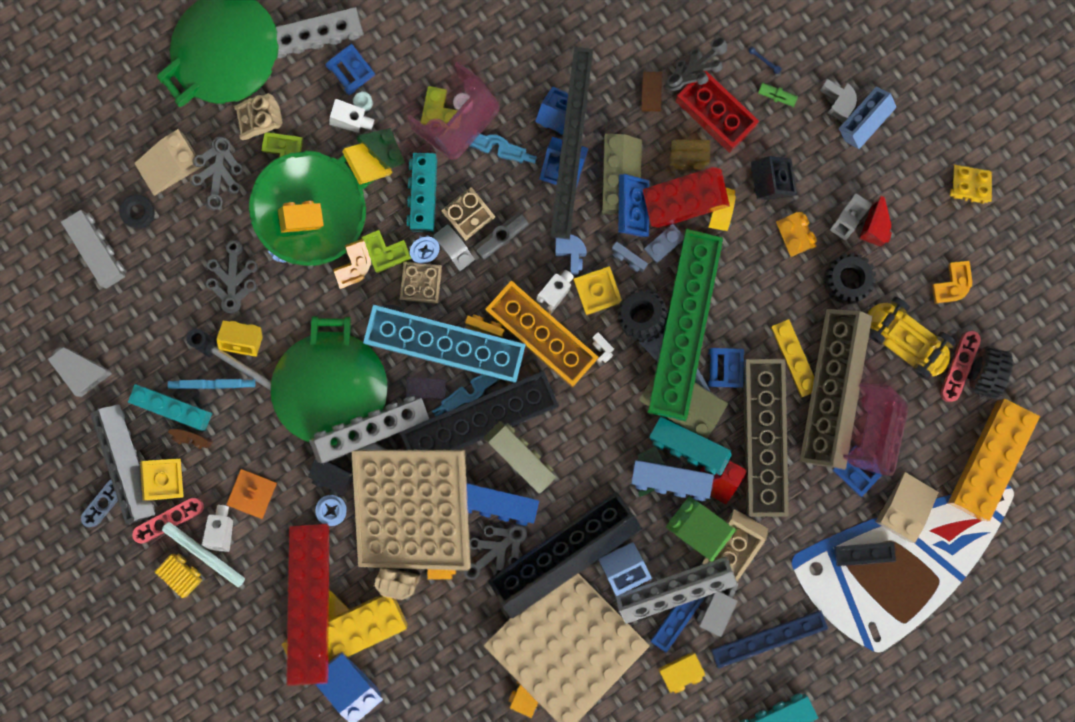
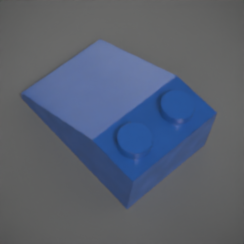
M343 652L339 653L328 663V683L316 684L348 722H357L383 700L378 687Z

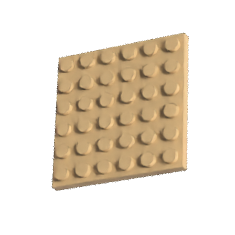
M352 451L358 567L469 570L470 548L465 451Z
M578 573L515 618H510L487 641L484 647L556 722H578L648 649L649 645L628 623H625L624 619Z

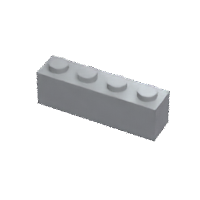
M79 210L61 222L101 287L107 289L126 277L123 273L125 270L119 260H115L113 256L115 254L114 250L109 244L106 245L104 242L105 236L99 228L96 229L94 226L95 220L90 213Z

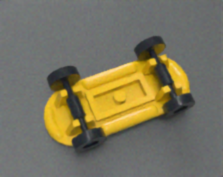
M895 296L891 300V304L880 303L873 306L867 313L872 316L869 332L871 340L880 345L884 344L913 367L912 370L925 380H929L931 376H937L946 370L950 361L948 347L953 348L956 344V341L944 332H940L935 336L906 314L910 306L899 297Z

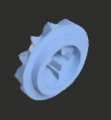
M428 235L426 237L420 236L416 241L413 240L412 246H409V254L417 263H428L437 257L440 249L439 244L434 237L432 238ZM426 245L428 249H424V251L422 252L420 248H424V246Z
M327 495L318 501L315 512L322 524L335 526L346 517L347 507L344 500L340 497ZM327 505L330 507L338 505L335 509L337 517L333 514L325 516L328 512Z

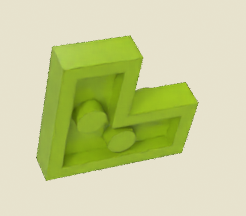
M428 86L421 119L422 125L453 131L459 130L462 111L444 108L447 96L446 89Z
M266 132L264 133L262 152L278 154L280 157L289 153L301 152L303 138Z
M379 230L361 237L365 242L376 273L412 259L404 240L386 247Z

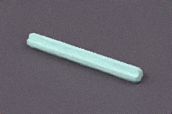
M167 522L162 528L164 533L235 586L240 587L245 581L243 576L172 523Z

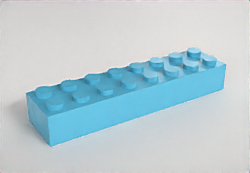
M373 305L363 342L366 345L516 383L526 345Z

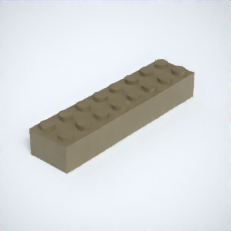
M826 309L800 462L846 470L872 316L866 313Z
M785 359L744 360L743 370L745 469L747 470L745 473L746 516H789Z

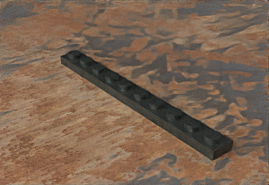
M574 47L550 238L570 240L593 49Z

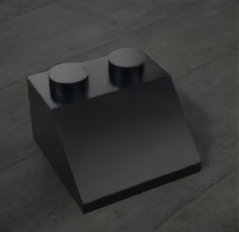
M767 156L751 162L756 199L772 200L797 196L791 158Z
M315 457L308 478L312 479V484L320 488L325 486L329 488V493L339 497V495H346L353 482V473L331 461L319 463Z

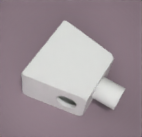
M335 99L329 125L359 133L360 127L372 130L375 119L365 117L364 109Z
M564 270L561 276L555 274L538 294L536 303L551 315L569 292L571 287L570 281L574 276L567 270Z
M217 505L216 514L208 515L202 545L209 550L229 552L233 520L227 517L228 506Z

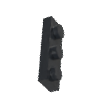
M894 542L834 546L836 566L896 562Z

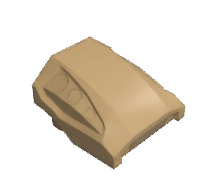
M269 93L263 96L257 95L255 98H249L234 106V109L237 111L241 133L239 137L241 140L250 139L275 128L279 129L282 125L280 107L274 96Z
M472 187L441 210L465 241L495 218L494 214Z
M380 568L374 586L382 596L403 600L414 594L421 574L393 568Z

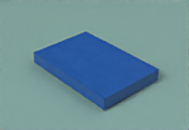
M627 174L619 175L618 232L649 237V215L643 189L649 187V180Z

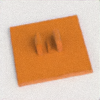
M241 469L227 506L263 519L277 483Z

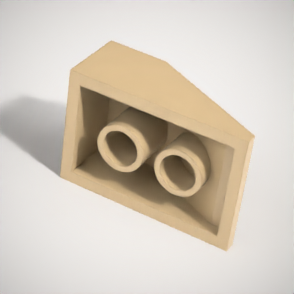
M179 129L162 138L134 163L154 196L201 168L193 165L192 160L197 155L185 135ZM197 158L196 162L198 164H202L199 158Z
M904 472L875 522L904 540L915 543L925 527L939 492Z
M734 509L726 523L735 528L736 531L713 561L727 556L737 582L765 542L768 528ZM705 557L702 563L707 564L712 561Z

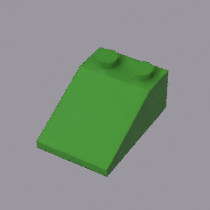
M690 496L666 526L678 538L710 561L715 559L736 531L735 528Z

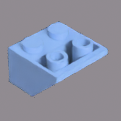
M634 542L599 559L616 596L652 579Z

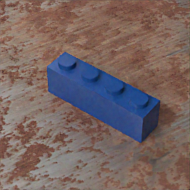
M466 484L468 513L476 510L480 511L479 515L490 517L491 514L498 515L497 519L509 522L511 518L516 519V523L527 526L528 522L534 524L539 500Z

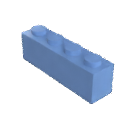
M636 460L632 484L636 485L635 488L640 490H647V487L655 488L657 493L666 494L667 491H672L674 496L686 497V494L694 495L693 499L705 501V498H710L714 475Z

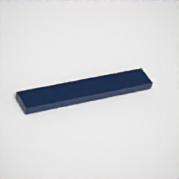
M818 610L710 650L719 669L825 631L828 627L822 610Z

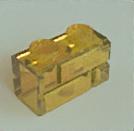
M671 140L670 166H675V169H685L686 166H694V169H705V166L709 165L710 140Z

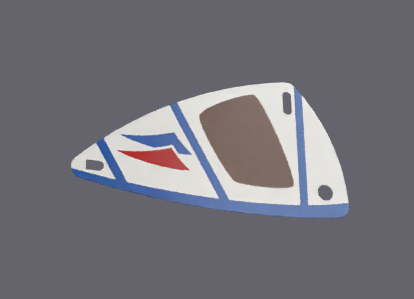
M1007 485L1003 493L1004 500L998 503L990 521H981L948 504L951 495L936 498L925 527L915 543H910L875 522L877 518H874L798 552L792 559V567L811 601L819 610H822L823 615L834 626L860 645L874 652H882L901 640L927 619L966 578L988 547L1005 517L1014 496L1013 489ZM894 542L896 562L836 566L834 546ZM813 562H819L822 565L823 571L820 575L815 576L810 573L809 567ZM870 622L876 624L881 636V641L878 643L873 640L868 624Z

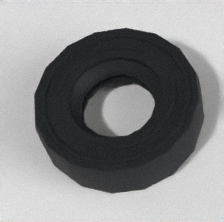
M138 194L125 198L119 209L122 221L130 228L135 229L145 228L150 225L155 215L152 202L145 196ZM133 206H143L144 214L141 218L135 219L131 216L130 211Z

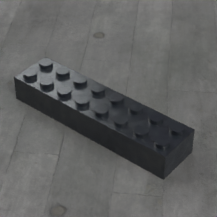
M542 371L403 430L400 434L407 450H462L485 440L483 437L499 421L504 425L508 423L515 427L558 409L559 405L546 374Z
M615 492L489 579L488 583L502 607L513 619L643 528L620 495Z

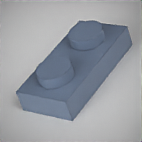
M672 224L646 246L644 251L657 264L683 241L684 236Z
M618 242L612 247L611 251L615 258L620 261L625 260L629 263L628 266L632 270L643 273L648 265L647 262Z

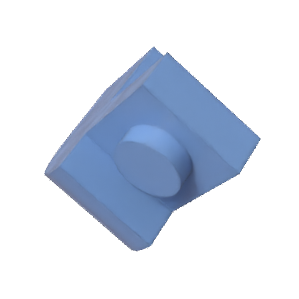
M571 234L570 240L556 238V256H571V274L578 275L579 270H582V259H579V257H586L587 254L584 243L581 239Z

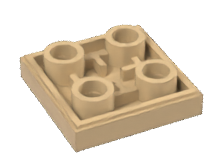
M404 262L400 300L438 304L442 265Z

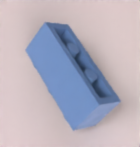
M879 87L874 88L840 126L839 130L845 142L858 149L861 148L895 110L896 105L891 93Z

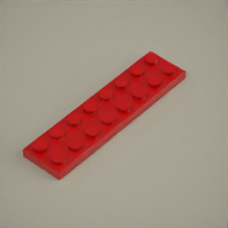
M328 524L289 527L287 685L328 683L329 526Z

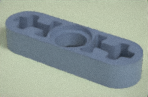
M112 480L107 482L82 513L81 522L84 526L95 527L99 525L118 501L115 491L111 496L105 494L106 492L111 493L113 491ZM102 497L108 500V506L104 509L99 506V500ZM96 510L102 512L101 514L96 513L94 515V522H88V515H93Z

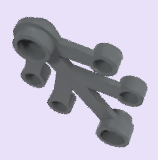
M723 37L714 39L710 44L712 49L703 57L699 48L693 49L689 53L690 60L688 65L685 60L677 62L675 74H672L667 79L668 89L678 91L685 84L693 82L703 85L709 79L703 71L711 69L714 73L721 71L723 65L720 60H714L710 63L706 62L716 54L721 55L727 51L725 39Z
M224 137L215 138L211 143V149L202 155L195 156L192 160L195 167H202L205 165L206 160L215 155L214 164L199 174H194L190 177V183L193 186H199L203 183L204 179L213 174L210 196L205 200L206 207L210 210H217L222 206V198L218 195L221 177L226 182L229 193L235 194L240 190V185L233 180L224 167L223 158L230 165L229 170L232 175L241 174L243 168L229 152L231 148L230 142ZM218 143L222 144V150L218 148ZM200 158L202 160V164H198L196 162V159ZM234 166L238 167V173L234 171ZM194 177L199 178V183L194 182ZM231 185L236 186V191L231 189ZM211 199L215 201V206L210 204Z
M230 240L226 245V250L229 253V274H226L215 259H211L207 263L208 269L215 272L228 286V293L226 294L219 287V282L214 278L208 279L206 286L220 297L222 309L226 313L234 314L241 307L240 301L250 292L257 289V283L252 279L247 280L244 288L237 294L236 287L251 273L256 272L258 265L250 260L237 275L238 255L242 253L243 246L237 240ZM232 244H236L235 250H231ZM216 262L217 266L211 269V264ZM253 263L255 265L254 269L249 270V265ZM215 281L216 285L211 288L210 283ZM253 282L254 287L249 289L248 284ZM229 301L234 302L232 307H228Z
M514 524L509 529H503L488 525L484 528V534L487 537H492L493 535L505 536L506 538L501 542L472 538L469 541L471 549L483 548L492 550L475 564L471 563L470 568H474L476 573L470 575L468 570H464L465 577L470 580L476 579L479 576L480 569L496 556V569L493 575L495 576L498 570H504L505 550L511 543L512 556L509 558V565H511L512 558L520 559V543L525 540L527 535L524 526ZM488 527L492 528L493 534L488 535L486 529ZM519 530L521 532L520 537H514L513 532ZM472 540L478 541L477 547L471 546Z

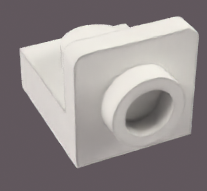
M599 333L593 336V346L599 352L602 350L605 352L597 361L599 363L602 361L606 363L613 357L611 352L614 351V348Z

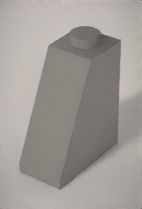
M64 347L53 351V356L48 359L73 394L79 397L84 396L112 374L110 370Z

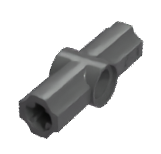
M518 212L504 224L496 227L490 235L475 245L474 248L481 258L485 260L502 246L507 245L512 238L528 227L529 223ZM499 232H505L507 234V237L504 240H498L496 238Z

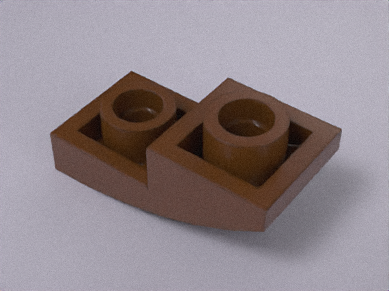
M643 72L642 112L661 111L662 72Z
M170 429L168 433L173 435L171 439L178 444L182 442L189 444L192 439L191 443L201 449L202 447L209 448L213 443L194 432L179 429Z

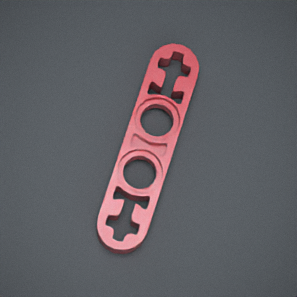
M975 331L964 333L959 341L940 392L941 398L946 402L956 401L960 397L981 341L980 335ZM972 335L975 343H971L968 349H963L962 347H967L969 340L966 338ZM962 352L966 353L969 357L966 363H962L959 360V355ZM955 370L960 371L962 374V378L959 381L954 380L952 377V373ZM953 384H958V387H953L952 393H954V396L948 398L949 394L946 393V390H950Z
M198 498L188 499L141 524L132 533L134 541L146 543L164 534L162 530L158 531L155 528L157 520H162L164 524L170 522L177 527L202 513L204 509L203 502ZM192 502L198 503L199 506L196 507L197 511L190 510L186 512L184 510L190 508L192 506ZM176 510L182 514V518L178 522L172 519V514ZM150 529L152 531L144 535L145 539L138 537L140 530L147 531Z

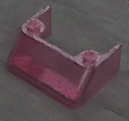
M458 61L455 63L457 75L464 81V90L471 97L446 124L440 119H432L424 126L411 115L408 117L411 129L450 159L459 158L499 112L497 99L482 80Z
M859 383V387L866 393L862 399V406L868 412L861 447L854 448L850 455L843 454V458L854 467L893 476L908 413L907 402L888 385Z

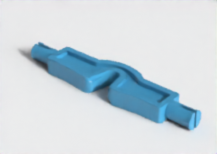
M458 130L454 134V138L464 140L465 145L485 153H489L492 146L497 144L499 146L497 156L519 163H523L525 160L534 164L537 156L527 154L526 149L509 144L506 139L498 135L484 136L472 131L464 133Z
M480 375L470 381L474 388L473 394H468L464 387H460L449 397L441 401L442 405L432 412L435 416H439L464 403L479 399L486 388L500 379Z
M255 379L168 381V389L255 388L256 385Z

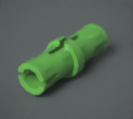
M762 82L758 94L774 99L773 101L776 103L779 101L794 107L798 98L797 95L783 91V88H775Z

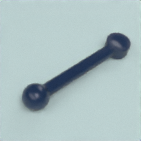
M754 47L748 49L749 54H754L770 66L775 74L781 72L780 66L773 65L756 52Z

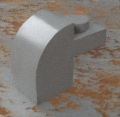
M827 79L820 91L835 100L828 114L844 123L855 108L857 101L855 90L850 84H847L842 89L839 83Z
M855 194L843 208L830 231L846 241L872 203Z
M448 224L433 235L459 271L475 260L466 245Z

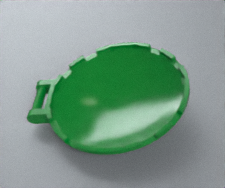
M198 0L179 19L170 44L171 64L158 74L157 79L160 83H164L175 98V103L178 107L184 106L194 97L215 104L237 102L247 98L267 81L272 73L273 64L277 60L279 44H277V29L272 17L256 0ZM172 76H175L186 90L182 94L170 80Z
M314 151L286 154L271 162L255 181L249 201V212L253 229L261 243L272 254L286 262L302 266H316L334 261L347 252L345 245L353 243L359 238L366 218L363 190L375 180L359 185L355 175L345 164L347 160L344 155L337 160ZM314 201V204L320 203L323 227L318 230L281 233L278 209L284 206V203L295 202V205H302V202Z
M312 316L311 336L301 339L283 354L275 367L271 380V400L277 417L289 432L310 443V439L315 438L314 434L325 431L328 433L333 431L332 427L344 424L345 426L350 424V420L361 416L363 419L368 417V413L379 409L380 412L383 411L388 390L386 373L377 354L368 345L364 344L363 341L351 336V317L338 319ZM319 326H344V332H318ZM371 423L367 424L366 431L372 427ZM350 430L348 438L352 440L355 437V432ZM335 437L331 438L330 446L336 445L337 439Z

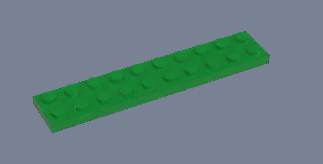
M689 229L685 230L648 413L687 421L723 243L722 237Z

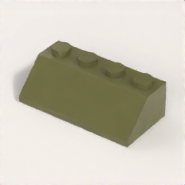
M605 134L602 214H619V175L627 174L641 178L642 139L625 134Z
M655 374L653 375L652 379L648 383L647 387L645 388L639 399V401L643 402L648 406L650 402ZM694 383L687 421L669 419L707 439L719 421L728 402Z

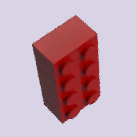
M703 71L707 74L708 81L703 85H699L697 82L689 83L677 95L675 102L725 150L731 153L755 129L759 120L707 71Z
M716 167L643 189L652 227L661 228L730 207L722 169Z

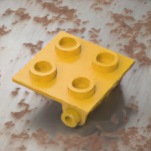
M954 164L953 189L950 190V196L953 199H963L964 197V201L970 198V202H979L981 204L991 202L992 171Z

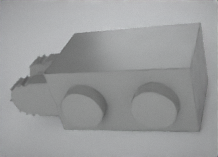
M738 585L730 587L727 595L721 593L722 591L707 595L705 600L707 605L704 610L699 612L697 621H699L697 625L720 637L722 636L738 602L733 599Z

